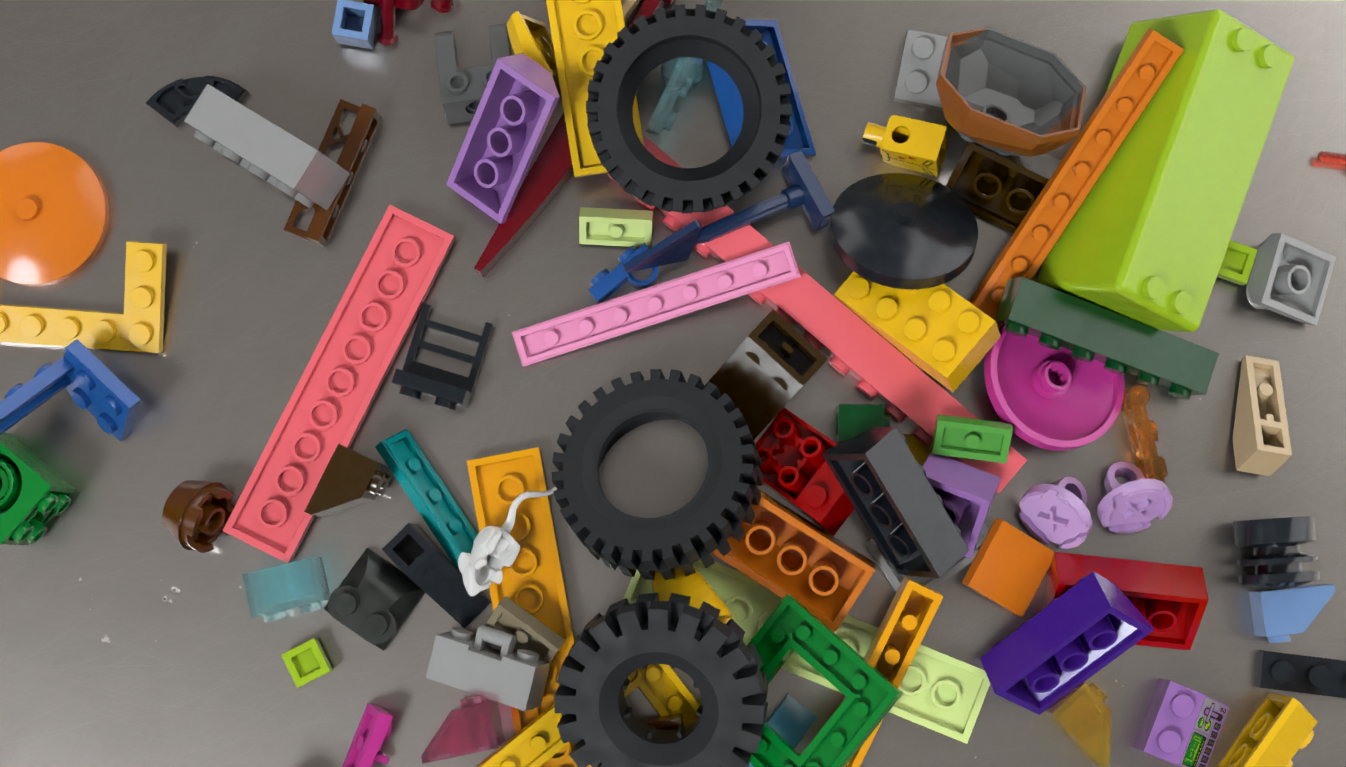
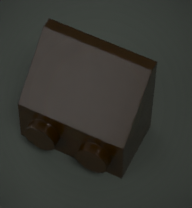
M338 444L304 512L310 515L326 517L373 501L377 494L380 496L384 494L390 483L391 476L387 475L390 470L389 467L350 447Z

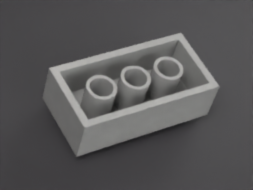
M209 84L206 85L184 122L197 129L193 135L194 137L310 209L316 203L325 210H328L350 175L348 171L320 151Z

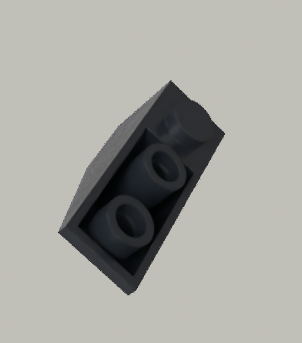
M408 523L382 548L383 552L416 585L463 628H466L491 603L482 592L475 596H470L467 593L459 568L455 567L453 562L416 524Z

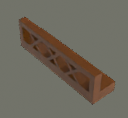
M340 99L318 151L326 156L330 148L343 143L344 147L336 164L348 171L350 175L328 210H325L316 203L310 209L296 200L283 229L285 232L324 248L326 247L382 118L375 108L363 103L359 107ZM348 111L357 115L350 133L344 135L340 123L345 112ZM338 131L340 137L334 139L336 132ZM314 209L315 214L308 230L304 231L297 228L296 224L300 215Z

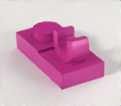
M367 703L342 767H372L376 762L388 764L389 759L379 751L382 743L388 739L392 730L391 721L393 716L380 706Z

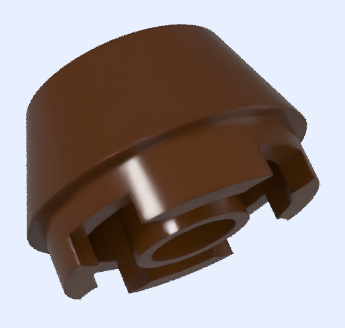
M184 481L171 492L164 505L162 514L163 524L184 549L196 550L200 553L210 552L214 549L211 543L218 538L221 532L228 535L223 529L235 507L231 502V497L234 494L228 491L225 485L220 482Z

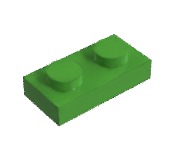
M937 414L931 451L932 454L1007 463L1013 427L1011 423Z

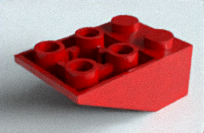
M783 408L756 442V449L762 464L759 468L763 475V483L814 523L834 536L855 509L822 456L823 452L837 445V443L786 408Z

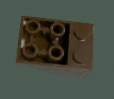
M772 309L709 381L718 387L721 396L726 393L732 399L735 408H739L753 440H755L825 364L827 358Z

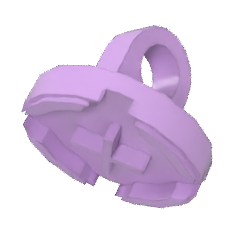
M1117 462L1108 469L1104 480L1108 494L1099 503L1097 514L1103 527H1109L1111 532L1117 534L1134 533L1147 529L1151 526L1150 521L1157 516L1159 520L1166 517L1172 508L1173 497L1164 482L1156 479H1145L1141 470L1134 464ZM1123 476L1130 479L1131 482L1121 484L1115 477Z
M1071 476L1064 477L1053 484L1043 483L1032 486L1019 503L1021 507L1019 513L1020 520L1028 532L1045 544L1049 545L1050 542L1059 544L1057 548L1069 549L1078 547L1089 535L1093 523L1090 511L1086 507V490L1080 481Z

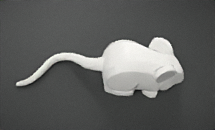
M556 487L548 491H527L520 494L512 502L504 524L501 527L487 526L483 528L474 540L471 554L465 552L460 554L458 568L462 573L465 588L470 596H475L479 592L488 589L492 582L500 584L503 579L501 570L504 566L510 567L517 558L520 545L510 535V532L515 524L518 505L526 498L549 496L554 493L553 491H557Z

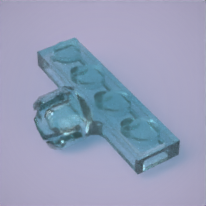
M706 0L704 4L706 5V10L716 12L723 0ZM683 57L662 63L660 78L665 86V90L646 128V132L659 137L662 129L670 131L678 114V111L672 109L678 96L685 99L687 93L696 89L702 80L704 73L703 59Z

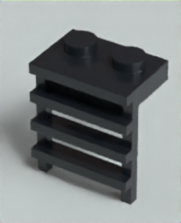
M424 303L403 369L395 370L391 383L400 388L399 394L420 400L421 396L425 395L435 398L434 404L454 411L457 405L468 408L473 388H475L476 379L483 363L486 347L490 341L489 338L493 324L485 323L482 336L428 320L431 305ZM424 328L478 343L476 355L471 356L422 341ZM418 348L472 364L469 377L414 361Z

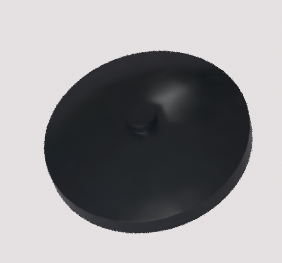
M885 173L870 176L846 188L833 206L835 212L831 214L829 233L834 250L851 270L874 283L891 288L911 290L939 286L960 275L974 256L978 240V226L972 210L957 193L932 179L906 173Z

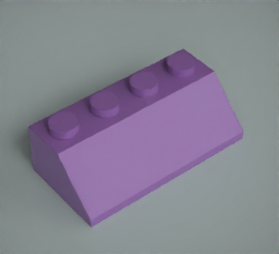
M523 53L497 59L446 183L447 186L500 224L505 223L559 99V94L550 71Z

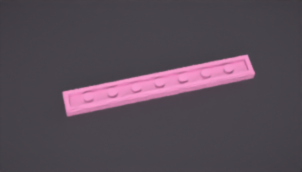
M786 242L514 331L512 335L522 366L525 367L800 278L801 275L791 244Z

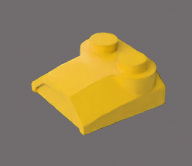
M516 11L510 16L506 24L514 54L523 53L550 71L556 89L560 92L553 41L543 21H538Z

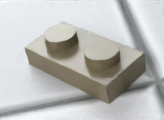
M507 596L498 604L485 626L516 635V650L526 649L539 654L538 660L551 663L566 641Z

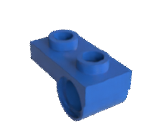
M645 243L638 249L635 245L631 246L618 258L620 264L611 272L607 268L602 270L590 281L593 286L588 291L597 304L605 302L628 282L637 290L656 285L659 279V266L652 268L653 273L646 280L636 279L632 272L626 273L623 268L625 263L649 249Z

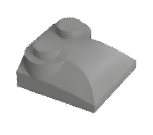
M1271 233L1258 247L1246 287L1247 299L1256 309H1268L1302 323L1317 326L1336 257L1283 233Z

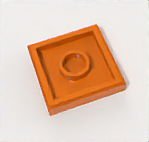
M996 518L967 571L962 584L1011 613L1023 617L1052 562L1054 551L1006 521Z

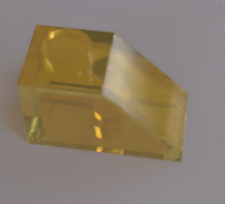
M1083 682L1045 711L1095 766L1108 767L1110 762L1111 710L1103 703L1108 698L1093 682L1089 685Z

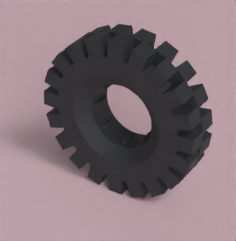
M658 592L639 594L636 603L630 604L628 599L625 598L610 605L605 615L602 616L598 613L585 625L581 635L577 636L566 656L556 682L559 683V687L554 695L555 713L562 714L557 727L563 743L573 742L574 746L570 756L577 766L748 767L751 754H756L763 733L768 702H766L768 683L766 672H760L759 668L762 659L754 644L745 645L743 642L745 631L732 618L726 624L718 619L720 610L703 601L700 608L697 609L689 606L690 596L671 593L669 601H660ZM651 664L670 665L673 669L676 667L692 678L694 687L699 688L703 705L698 706L696 713L698 717L685 727L680 725L675 730L656 729L655 726L651 725L650 727L644 724L632 713V707H628L624 690H627L630 683L627 677L639 668L644 670Z

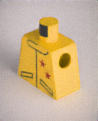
M898 115L890 116L887 127L868 122L862 141L864 144L879 147L883 162L935 179L939 178L949 146L947 126Z

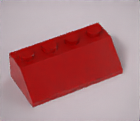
M1054 552L1047 576L1044 608L1052 600L1059 598L1076 585L1079 579L1094 571L1115 583L1153 627L1154 631L1135 645L1190 651L1209 600L1202 567Z

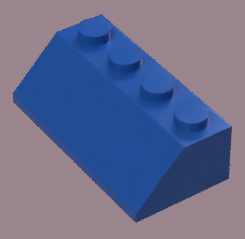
M743 19L746 21L745 26L751 31L756 28L763 35L761 40L766 46L771 44L776 51L774 57L778 64L782 62L786 71L784 74L785 81L790 85L789 104H792V115L789 119L790 131L784 143L785 147L774 167L784 165L790 154L802 150L806 158L815 156V148L777 20ZM707 61L713 81V88L722 112L723 122L727 129L731 146H733L743 124L742 98L732 78L719 66Z

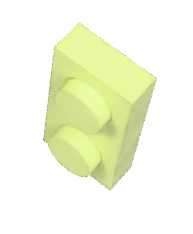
M580 207L579 244L623 247L635 245V247H641L645 243L648 248H651L653 211Z

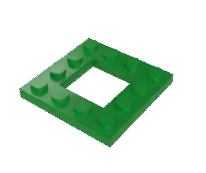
M788 594L749 642V644H754L762 659L759 668L760 672H766L767 683L769 684L795 651L844 694L846 698L802 754L765 722L756 754H751L750 763L754 767H845L903 694L901 690L797 599Z

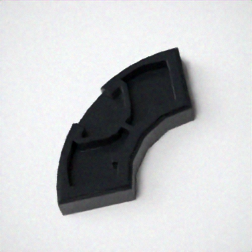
M205 76L185 80L182 78L158 90L150 97L146 104L174 126L178 127L184 122L207 84L240 104L249 92L240 85L220 77Z

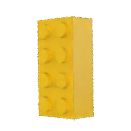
M853 271L834 293L841 303L906 358L951 392H954L1001 337L994 319L945 284L925 289H898L874 283Z

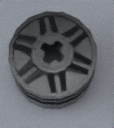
M1314 516L1233 521L1235 546L1253 548L1254 556L1237 560V566L1255 565V573L1238 575L1239 585H1251L1261 589L1300 587V585L1308 582L1321 580L1320 570H1302L1301 562L1319 561L1316 554L1300 552L1301 544L1317 540Z

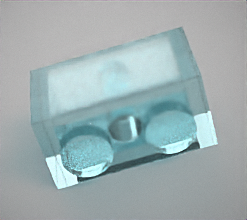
M310 557L242 574L251 618L263 616L264 623L286 618L285 611L299 608L300 614L322 609L321 602L329 600L330 597L322 557Z

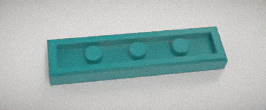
M404 429L382 440L375 448L455 567L458 568L460 554L462 552L471 554L474 540L478 534L407 429Z

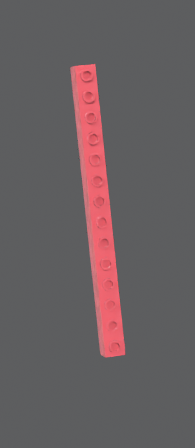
M643 135L644 147L655 158L668 165L682 168ZM636 198L647 210L653 211L655 208L664 215V224L674 233L695 220L699 221L702 228L735 213L728 206L703 213L668 212L642 203L641 200ZM747 225L710 242L699 243L693 249L704 258L711 255L722 264L773 247L774 245L751 225ZM799 266L800 278L748 294L758 304L762 305L766 302L791 326L793 325L803 333V337L818 351L821 349L830 356L829 364L843 376L850 373L859 381L856 385L857 388L867 397L873 400L877 396L887 405L884 409L885 412L889 413L898 423H902L905 420L915 429L912 434L925 446L930 447L932 445L937 414L978 419ZM1012 446L1009 448L1007 463L946 456L1001 477L1002 479L996 494H999L1027 461Z

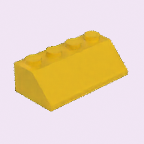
M1269 692L1216 767H1292L1293 762L1291 759L1299 748L1303 749L1310 743L1314 736L1313 728L1318 721L1294 697Z

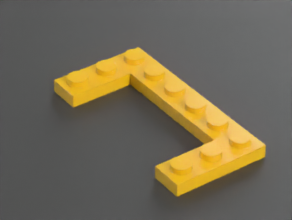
M126 242L124 313L0 304V342L68 346L78 339L86 348L149 353L163 352L167 243Z
M651 664L644 670L642 668L635 670L627 677L630 683L627 690H624L625 697L638 687L660 717L682 713L684 726L689 725L698 717L696 710L699 703L669 665ZM555 703L476 767H540L570 743L562 742L557 727L562 714L555 713Z

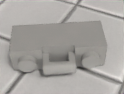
M485 625L479 626L475 639L472 638L473 632L462 628H451L450 632L436 634L426 678L522 711H528L541 706L550 663L538 660L539 654L534 651L518 649L517 653H513L516 635ZM487 642L501 646V651L486 647Z

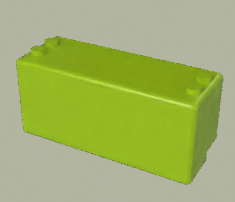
M1221 9L1140 20L1130 25L1107 91L1149 28L1183 48L1184 51L1045 258L1037 279L1038 283L1158 330L1195 332L1199 328L1295 59L1294 55Z

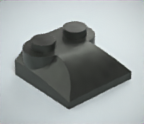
M366 548L340 586L331 593L324 610L364 640L382 650H386L425 592L399 568L370 548Z

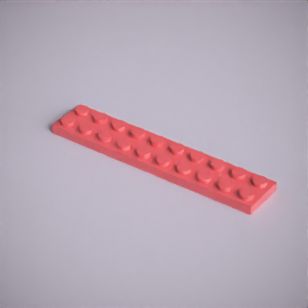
M392 205L388 206L223 529L224 532L286 563L292 562L315 515H310L304 511L338 444L347 447L351 446L456 239L454 235Z

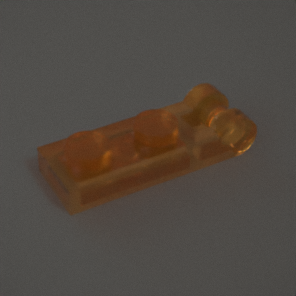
M1136 385L1124 391L1121 407L1135 464L1141 470L1145 479H1156L1165 483L1164 478L1167 477L1168 472L1165 460L1162 456H1158L1155 442L1158 441L1157 427L1153 420L1149 421L1145 406L1150 400V392L1145 386Z

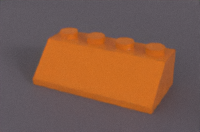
M759 489L761 494L759 505L751 504L755 513L752 524L744 521L741 522L746 534L740 541H737L732 536L727 539L732 550L725 556L718 549L714 550L712 554L784 599L787 594L793 596L827 627L836 632L875 572L876 563Z

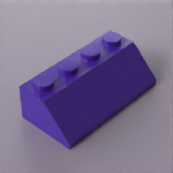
M1093 571L1079 579L1076 585L1059 598L1052 600L1046 608L1033 618L1022 623L1015 632L1003 641L996 643L980 660L996 695L1040 715L1154 631V629L1115 583Z

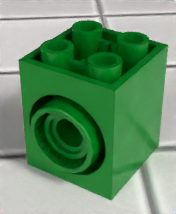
M4 432L0 435V544H34L47 531L45 525L54 515H60L70 505L72 499L69 497L76 489L12 434Z

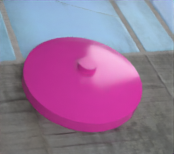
M1002 325L999 328L1000 339L985 356L984 377L987 393L994 410L1004 423L1012 424L1013 433L1034 446L1053 451L1080 448L1105 434L1114 424L1122 407L1125 391L1124 375L1105 370L1103 368L1105 363L1094 359L1093 362L1075 359L1071 356V350L1061 346L1059 350L1044 347L1038 344L1039 338L1027 334L1026 337H1020L1005 331L1006 325Z

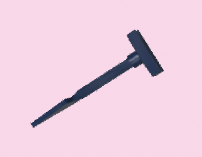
M802 150L790 154L783 166L782 172L790 187L781 190V194L702 228L699 221L695 220L623 265V268L628 273L686 261L689 259L693 247L699 243L710 242L785 209L792 210L799 206L803 208L812 227L817 231L829 225L827 217L831 216L835 209Z

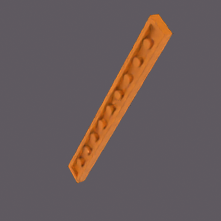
M1150 28L1147 30L969 302L995 320L1008 279L1025 277L1031 280L1184 51L1183 48ZM996 322L999 329L1001 323Z

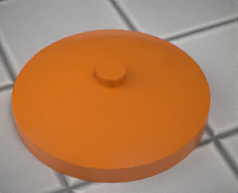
M28 142L0 151V277L25 286H48L75 276L95 258L108 232L110 205L102 180L84 159L72 151L55 144Z

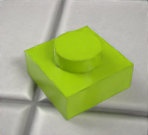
M1230 240L1217 277L1242 286L1247 284L1258 249Z
M317 637L281 655L297 688L333 671Z

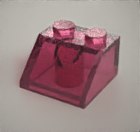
M475 694L460 699V705L450 711L421 755L422 764L498 748L505 741L498 702Z

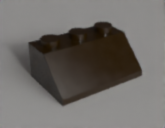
M967 141L947 181L946 187L957 193L968 204L974 215L1014 233L1061 161L1048 154L1033 157L1005 156L976 142Z

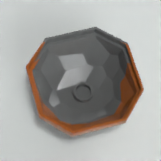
M990 27L949 34L941 60L936 87L945 119L959 133L961 138L968 142H976L1001 155L1033 157L1046 154L1068 143L1078 135L1081 130L1086 86L1056 53Z

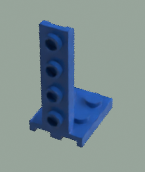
M76 339L65 348L64 356L54 364L51 362L44 364L35 373L33 379L24 385L19 383L12 387L5 395L4 400L0 402L1 435L65 388L79 408L87 409L96 418L98 425L104 432L113 434L121 442L132 433L141 399Z

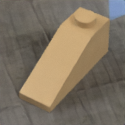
M1248 355L1242 358L1232 438L1236 471L1271 476L1292 456L1280 364L1277 360Z

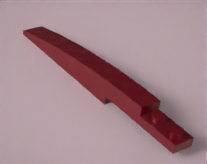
M644 0L629 28L634 25L635 19L642 15L645 18L652 16L653 10L663 8L666 2L672 4L674 0ZM564 112L522 183L505 223H499L476 263L474 270L478 275L485 277L535 222L574 173Z

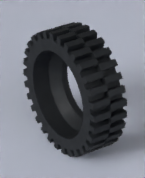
M685 4L674 5V10L665 11L664 7L653 10L652 16L645 18L642 15L634 20L633 26L628 29L624 27L617 33L618 38L613 43H608L603 50V57L600 61L597 60L593 69L594 75L592 80L589 81L588 86L589 94L588 101H586L588 130L595 151L611 178L632 197H636L642 203L649 206H654L668 212L675 211L692 214L693 212L713 211V209L732 204L761 183L773 169L774 164L781 156L785 147L784 143L790 131L789 119L792 115V104H789L791 90L789 83H786L784 78L786 71L782 62L778 64L774 57L776 51L771 44L766 46L761 40L763 35L756 28L751 31L745 26V20L738 16L734 20L726 16L727 11L717 8L716 12L706 10V5L696 4L695 9H685ZM676 58H700L719 66L732 78L742 98L743 124L735 144L724 156L706 166L679 168L668 165L655 158L643 146L635 131L633 103L640 84L657 66Z
M650 369V380H645L640 371L630 373L631 384L624 385L619 377L611 381L615 389L611 393L606 394L602 387L598 388L593 392L597 399L593 406L586 400L578 406L583 417L578 420L571 415L565 423L572 434L569 436L560 433L557 440L564 453L554 452L552 462L558 469V471L551 472L552 483L557 488V491H553L556 502L561 507L560 512L582 544L586 546L597 560L601 558L604 564L615 571L619 567L624 575L633 578L636 570H638L644 580H655V571H659L665 580L675 579L674 568L680 567L685 576L696 573L693 562L701 559L705 568L713 565L715 562L710 553L718 549L725 556L732 550L727 539L732 536L737 541H740L746 534L741 522L744 521L752 524L755 513L751 504L759 505L761 494L757 487L763 486V475L759 468L762 466L760 456L739 408H735L732 399L726 393L721 396L718 387L710 381L704 386L699 376L690 374L686 382L681 371L672 369L669 380L665 379L661 369ZM681 420L689 424L701 435L708 452L707 474L694 498L679 510L656 518L634 517L615 508L604 496L599 478L600 465L610 448L626 433L649 422Z

